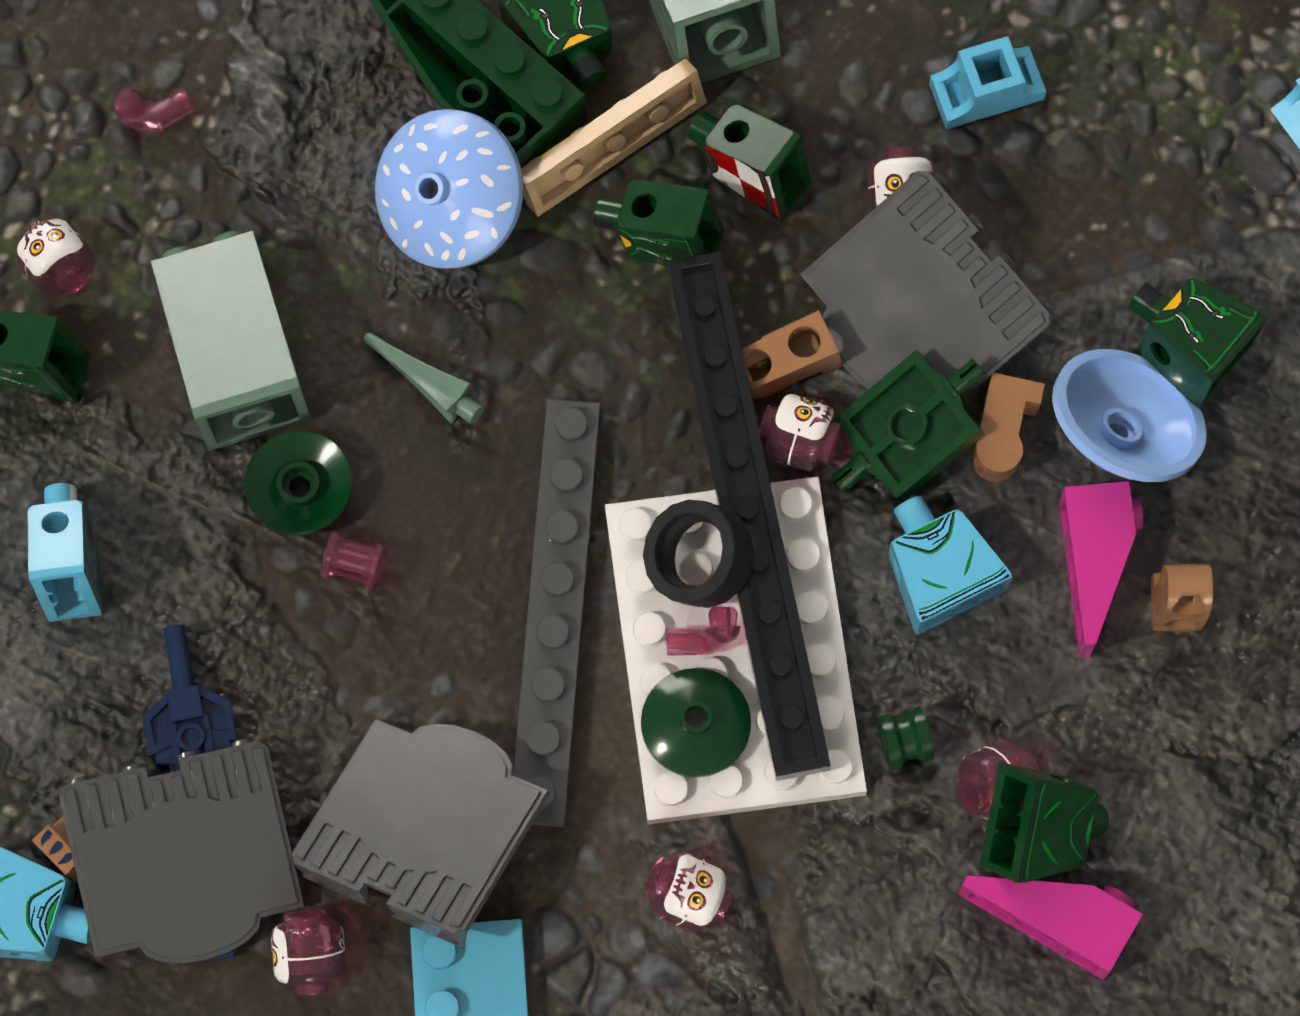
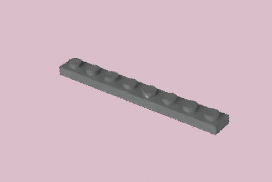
M547 399L514 757V776L547 789L550 793L532 825L565 828L601 411L600 403Z

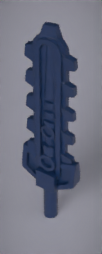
M172 625L163 629L173 689L166 690L167 694L142 716L149 758L156 756L157 764L169 766L170 772L180 770L177 756L184 752L198 751L199 754L232 747L231 742L238 740L231 701L200 688L199 685H194L185 625ZM236 948L228 953L217 956L218 960L234 958Z

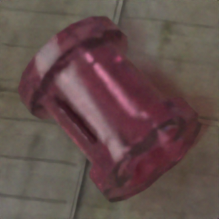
M335 530L330 535L324 552L321 576L326 579H331L334 575L365 583V588L376 590L386 562L387 545L377 543L375 546L348 540L344 538L343 532Z

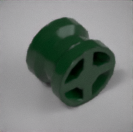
M920 706L909 709L906 715L893 718L888 714L877 717L879 738L890 770L901 768L907 760L916 758L921 762H926L934 759L930 731Z

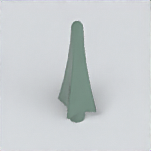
M366 333L364 335V342L403 374L451 424L454 423L458 415L470 424H474L483 414L484 407L473 400L475 395L469 393V382L445 373L406 354L373 333Z

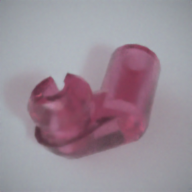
M180 88L158 103L141 98L134 89L123 90L114 99L117 117L124 125L154 133L162 131L195 110L194 104L183 88Z
M734 607L711 608L708 613L709 627L666 628V655H709L738 638L741 626H737V610Z

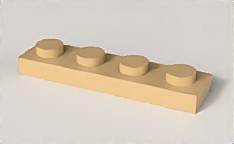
M686 58L670 69L658 74L654 80L627 98L618 101L612 108L584 127L575 130L569 137L541 156L533 158L526 166L521 168L523 196L527 206L539 217L706 104L707 101L697 69Z

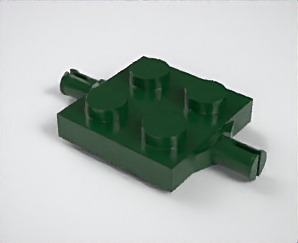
M916 349L834 418L850 438L853 452L856 455L835 474L831 475L834 481L837 482V485L847 493L852 486L870 472L880 478L895 498L903 503L985 435V432L968 412L965 399L962 396L979 380L987 376L984 370L981 369L973 358H970L958 371L949 378H946L944 375L936 372L923 354Z

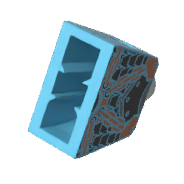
M68 483L51 484L44 489L45 504L33 505L28 508L29 581L49 622L103 615L95 529L83 501L77 500L76 487Z

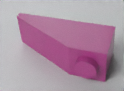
M1129 481L1064 487L1059 500L1079 658L1090 657L1133 544L1136 530H1142L1143 528L1141 501L1139 497L1131 498Z
M968 875L958 893L959 896L1102 980L1110 973L1143 915L1133 909L1135 901L1131 897L1111 886H1106L1104 890H1101L1094 885L1034 880L1016 883L1007 878Z

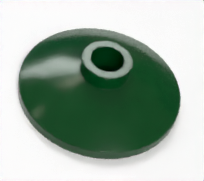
M310 431L285 432L266 441L253 454L245 472V495L254 515L268 528L286 535H308L328 527L343 513L352 493V472L346 456L330 439ZM298 481H305L310 484V490L304 496H295L291 493L292 486Z
M684 669L662 679L650 691L641 714V732L649 753L665 769L685 777H707L727 769L744 751L751 731L750 709L741 690L727 677L708 669ZM694 709L701 710L705 713L707 720L702 726H690L685 720L687 713Z

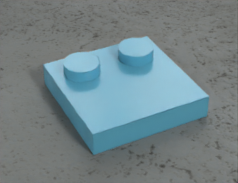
M522 919L474 922L467 932L464 949L416 927H410L415 1016H529Z

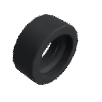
M690 499L670 505L655 518L646 535L643 551L646 575L659 593L672 601L703 608L726 603L742 589L751 573L754 556L751 534L739 516L719 505ZM698 522H706L715 526L720 532L723 546L721 560L713 576L702 585H687L677 575L674 561L676 548L683 534L690 527Z

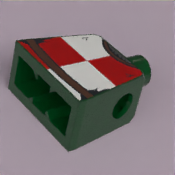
M738 104L730 106L720 120L705 111L699 113L693 120L689 128L688 138L704 147L712 175L718 181L782 222L811 184L801 135Z

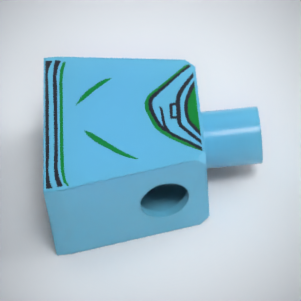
M921 495L908 499L894 509L893 512L906 534L891 542L888 555L909 619L917 636L1008 591L1012 579L1010 571L962 511L956 509L934 519Z
M0 847V957L53 961L61 938L89 944L91 938L84 908L71 905L76 886L65 876Z

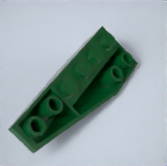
M368 0L436 103L443 109L462 110L479 115L495 125L510 142L520 166L528 164L535 157L541 156L588 121L585 94L478 0Z

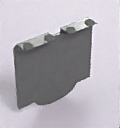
M929 171L915 172L800 274L827 306L822 318L839 351L842 366L867 389H870L917 349L935 371L946 378L952 376L970 358H973L987 376L979 380L962 395L965 399L985 382L992 372L995 373L1049 327L1054 317L1053 308L1043 295L1036 293L1018 272V266L1008 254L998 255L991 261L973 240L972 237L984 231L983 225L974 214H969L950 192L949 185L939 173L935 174Z
M375 719L293 850V861L303 874L302 877L370 907L367 886L391 896L386 904L393 913L392 917L464 949L468 930L550 793L547 789L515 777V768L506 752L492 740L475 731L455 725L431 724L420 726L413 733H409Z
M245 738L231 744L232 747L199 754L198 751L184 752L177 756L180 767L179 771L148 777L144 764L137 763L124 767L122 769L123 772L95 779L81 776L67 782L68 785L64 786L59 794V799L95 958L140 947L147 957L160 962L188 963L207 960L228 953L247 942L259 929L261 917L304 907L267 746L259 741L253 742L252 738Z

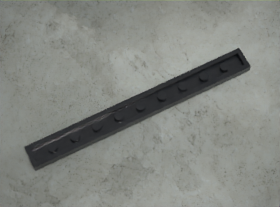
M721 251L668 261V270L717 504L739 516L751 534L754 549L751 573L742 589L736 595L775 781L830 771L831 764Z

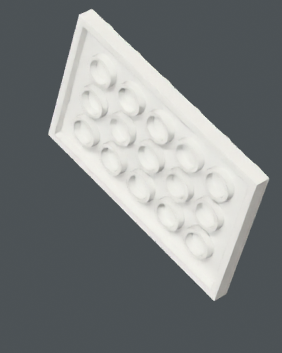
M818 477L772 482L770 484L831 768L830 771L775 781L737 595H734L726 603L710 608L689 606L672 601L659 593L646 575L643 551L646 535L655 518L670 505L688 499L707 501L718 505L715 490L605 504L648 825L866 796L867 789ZM706 522L695 523L683 534L677 545L674 560L676 571L680 580L687 585H702L713 576L720 563L723 548L721 536L718 529L712 524ZM684 669H708L727 677L741 690L750 709L751 731L744 751L727 769L707 777H685L665 769L649 753L641 732L642 709L650 691L668 675ZM694 709L687 713L685 720L690 726L699 727L706 722L707 717L703 711Z

